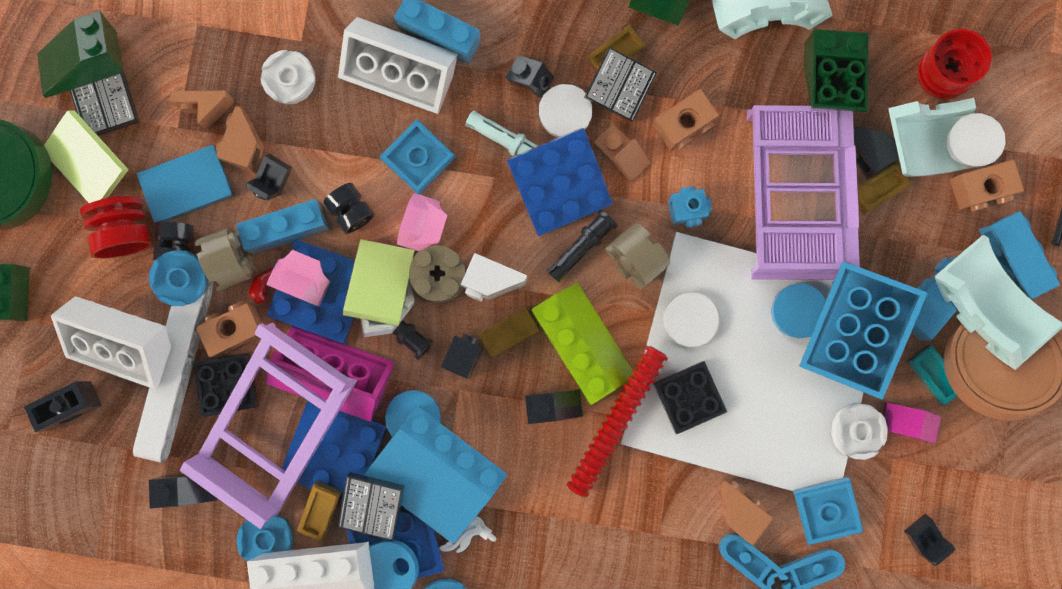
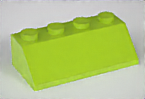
M578 282L531 309L534 317L590 405L615 391L628 381L629 376H633V369Z

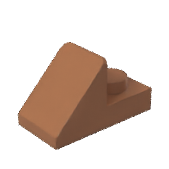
M170 91V102L179 108L181 112L196 113L198 109L197 121L204 129H209L234 104V98L226 91Z
M614 124L593 144L630 182L650 164L637 140L633 138L630 141Z

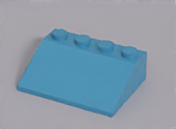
M842 261L799 367L883 400L928 292Z
M418 406L413 409L364 474V476L404 485L401 505L453 544L491 499L508 475Z

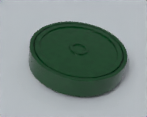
M0 119V230H6L22 225L41 209L51 188L52 165L46 148L36 135L24 127Z

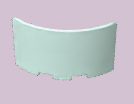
M712 0L719 30L733 39H737L750 31L768 26V21L781 20L782 24L798 25L810 30L833 16L828 0Z
M974 98L936 105V110H930L929 105L920 104L918 101L888 108L904 176H930L971 169L951 158L947 150L946 137L957 120L969 114H974L976 110Z
M985 235L977 239L935 276L936 283L946 302L952 301L960 312L956 317L970 333L975 330L988 342L985 348L1014 370L1062 329L1061 321L1035 304L1011 280L997 260L989 238Z

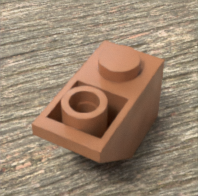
M235 106L233 113L231 112L227 117V129L224 137L220 138L217 143L216 157L224 163L255 173L264 147L249 115L242 108Z
M722 480L720 492L724 523L753 546L773 520L766 513L769 508L756 498L753 502L744 496L747 490L734 480L731 484Z

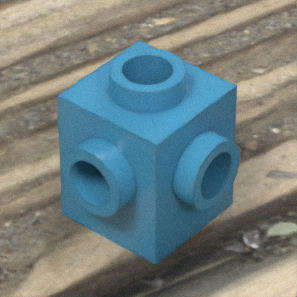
M696 186L679 189L680 193L670 195L668 204L672 225L685 224L686 228L700 226L702 221L709 217V212L712 211L711 199L705 195L704 189L696 190Z

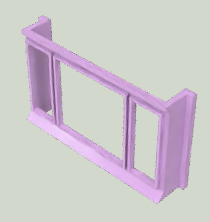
M261 323L258 325L254 334L261 338V341L199 454L185 461L180 469L183 474L259 529H262L270 519L281 511L357 382L356 379L346 377L277 329L274 323L268 325ZM274 347L331 387L333 390L327 401L269 361L266 357L270 349ZM260 367L321 409L286 471L227 430ZM221 439L280 480L270 499L211 458Z

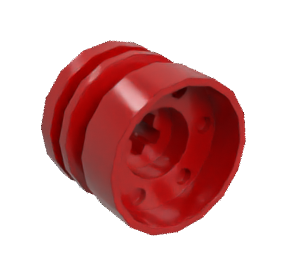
M967 29L950 30L942 35L920 59L917 68L919 84L925 92L934 98L947 100L961 96L979 82L990 69L992 61L990 46L984 37L975 31Z
M116 196L93 201L80 208L81 218L85 220L83 222L84 229L97 231L87 236L91 257L95 259L123 257L144 251L152 246L148 226L137 224L145 219V213L141 210L143 205L140 198L135 196Z

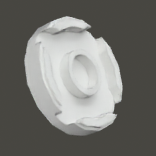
M281 50L270 55L261 69V84L265 92L276 102L286 105L297 104L306 99L313 91L316 82L315 70L310 61L300 52Z
M561 84L552 87L543 95L539 104V119L550 135L558 138L581 127L584 130L587 129L592 118V104L584 98L586 93L582 89L574 85Z
M982 113L969 114L960 118L953 124L946 137L947 150L951 158L967 168H982L995 162L1002 154L1006 144L1005 133L1000 123L993 117Z
M696 292L683 293L675 297L666 306L663 314V327L666 333L676 344L684 347H699L708 343L716 334L719 326V313L715 304L708 297Z
M853 403L845 406L836 414L832 423L831 434L835 446L842 454L853 459L866 460L876 456L881 446L885 445L888 427L883 415L874 407L867 404Z

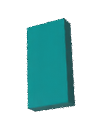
M933 345L926 346L907 361L941 405L945 406L957 397L948 382L944 369V359Z

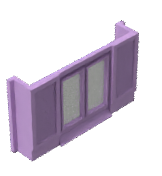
M754 105L752 109H748L747 122H753L757 265L751 269V280H835L842 261L860 267L853 111L814 109L811 106Z

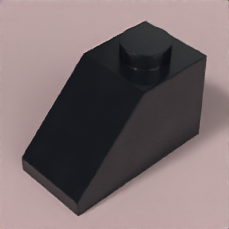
M853 126L856 164L866 178L878 173L899 158L896 141L888 133Z
M580 389L525 395L528 424L583 417Z
M185 474L149 479L150 509L179 507L218 500L217 497Z

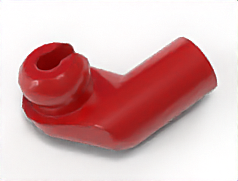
M274 267L254 277L248 290L249 297L253 299L254 303L261 304L267 300L266 284Z

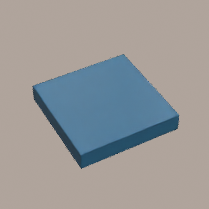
M416 119L379 158L416 194L420 195L456 158V155Z
M849 477L793 490L808 545L864 532Z

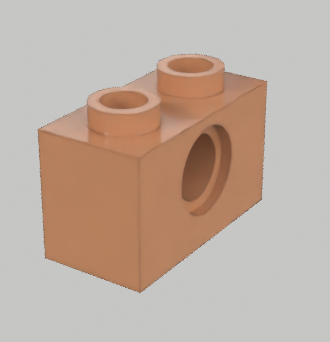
M700 88L656 117L652 126L669 151L676 147L681 150L693 141L691 137L697 133L704 135L715 127L714 122L719 114ZM684 117L689 118L693 123V127H684L680 119Z
M1014 160L964 173L950 179L959 210L970 208L971 212L988 208L987 202L996 200L997 205L1013 201L1015 200V194L1024 191ZM984 183L989 185L990 193L985 190Z
M244 301L238 302L228 307L229 312L222 315L216 313L203 319L204 323L197 326L196 329L209 357L219 358L259 339L254 333L258 325L263 322L255 305L245 304ZM233 321L236 325V331L230 336L226 328L228 323Z

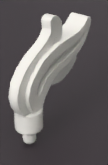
M476 516L454 544L448 541L439 549L447 552L454 550L460 544V548L456 551L460 553L469 546L474 535H480L485 540L488 538L493 542L496 541V537L491 534L492 530L485 526L484 521Z

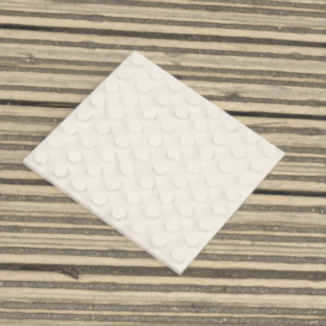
M676 232L669 257L670 264L666 268L646 345L656 348L668 357L667 361H663L664 367L663 369L659 368L658 372L660 374L655 376L654 380L656 382L694 364L705 361L727 413L676 435L654 385L651 383L649 385L650 391L645 392L646 398L640 401L642 405L640 407L637 406V413L631 416L633 418L632 422L628 421V429H624L621 444L790 491L843 478L848 456L842 454L834 444L831 434L832 423L836 414L845 406L853 403L861 404L864 392L799 367L811 337L797 339L783 334L774 324L771 315V307L775 296L786 286L798 283L812 285L827 299L832 287L831 282L834 280H751V269L757 265L756 253ZM696 292L708 297L715 304L719 313V326L716 334L708 343L699 347H684L676 344L663 327V314L666 306L675 297L683 293Z

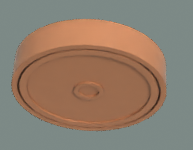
M961 324L950 336L944 351V369L948 382L956 395L976 412L997 420L1018 421L1039 414L1054 404L1062 395V342L1057 334L1016 370L986 349L985 346L988 342L975 330L970 333Z

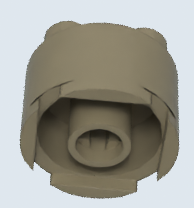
M634 223L604 250L612 260L619 263L616 266L619 273L625 279L630 277L632 282L642 290L670 264V259L659 242L654 243L649 238L651 234L638 223Z
M227 227L195 241V246L201 245L202 249L201 252L197 253L200 265L209 282L216 281L218 283V286L215 287L217 291L251 279L252 271L257 269L253 257L250 254L246 255V252L243 250L238 230L233 231L230 227Z
M430 246L417 252L410 265L409 278L412 287L421 297L432 303L442 304L454 300L464 290L461 283L467 270L460 256L452 249L445 246ZM437 269H441L446 274L440 277V281L437 282L432 274L437 273Z

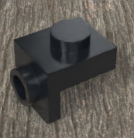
M518 55L505 78L511 84L529 89L536 97L542 98L550 87L554 76L543 62Z
M271 154L264 155L255 179L248 181L245 187L260 199H273L281 195L293 167Z
M927 514L921 516L904 530L916 552L933 566L939 565L956 550L954 545L942 536L933 519Z

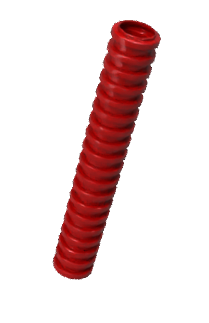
M646 346L647 352L641 355L643 359L641 362L638 361L636 363L638 367L632 370L633 376L628 377L629 383L624 384L625 390L620 391V398H616L614 401L616 403L615 407L611 406L610 408L611 414L607 413V420L601 424L603 426L602 429L599 428L597 430L598 436L593 437L594 443H590L588 446L590 450L585 451V458H581L579 461L581 465L575 468L576 474L572 473L571 475L572 481H568L566 484L572 492L581 497L589 496L588 490H592L594 487L592 483L597 482V475L602 473L601 468L607 465L606 459L609 460L611 458L610 452H614L616 449L614 445L619 444V437L624 436L623 430L629 427L627 425L628 421L632 422L633 418L631 416L637 413V406L640 407L642 405L640 401L646 398L645 392L650 391L649 385L651 383L654 384V377L659 376L658 370L659 368L663 369V361L668 360L666 354L652 346Z

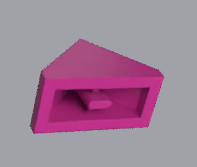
M885 403L883 417L885 418L888 432L935 444L941 420L940 416L924 410Z

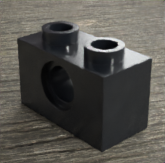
M464 333L461 338L454 336L441 368L470 379L484 349L478 346L480 341Z
M75 381L24 406V410L34 432L52 431L102 405L91 381Z

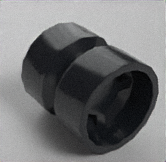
M347 183L338 187L327 195L323 201L333 216H338L336 222L345 234L359 230L375 216L365 201H360L362 195L353 183Z
M158 221L156 223L155 237L159 240V243L154 245L153 261L163 254L174 250L192 253L188 243L193 241L194 226L180 222Z

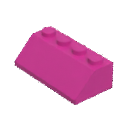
M292 325L286 334L346 377L357 380L340 411L371 422L381 403L395 362ZM278 350L274 352L269 361L327 401L333 390L331 387ZM267 372L266 384L301 396Z

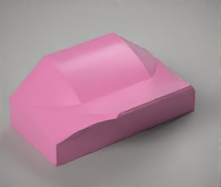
M413 193L399 230L398 246L419 252L433 244L439 243L448 216L440 207V201Z
M292 250L285 258L278 259L266 285L320 307L331 281L324 276L320 261Z

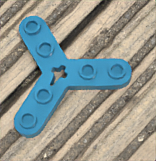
M736 533L724 535L719 542L718 549L722 557L761 589H776L775 587L771 588V585L775 583V577H778L780 580H787L781 584L782 589H810L837 578L845 569L843 556L831 548H824L777 566Z

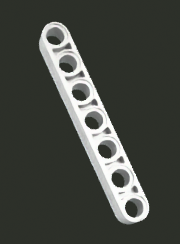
M208 281L204 295L196 302L185 306H171L166 324L171 350L159 386L155 389L149 387L134 443L133 455L135 457L164 463L169 456L200 340L196 327L204 323L203 319L206 318L214 282L210 283Z

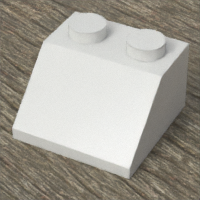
M474 253L461 285L466 290L465 294L482 302L483 298L491 300L525 286L527 275Z

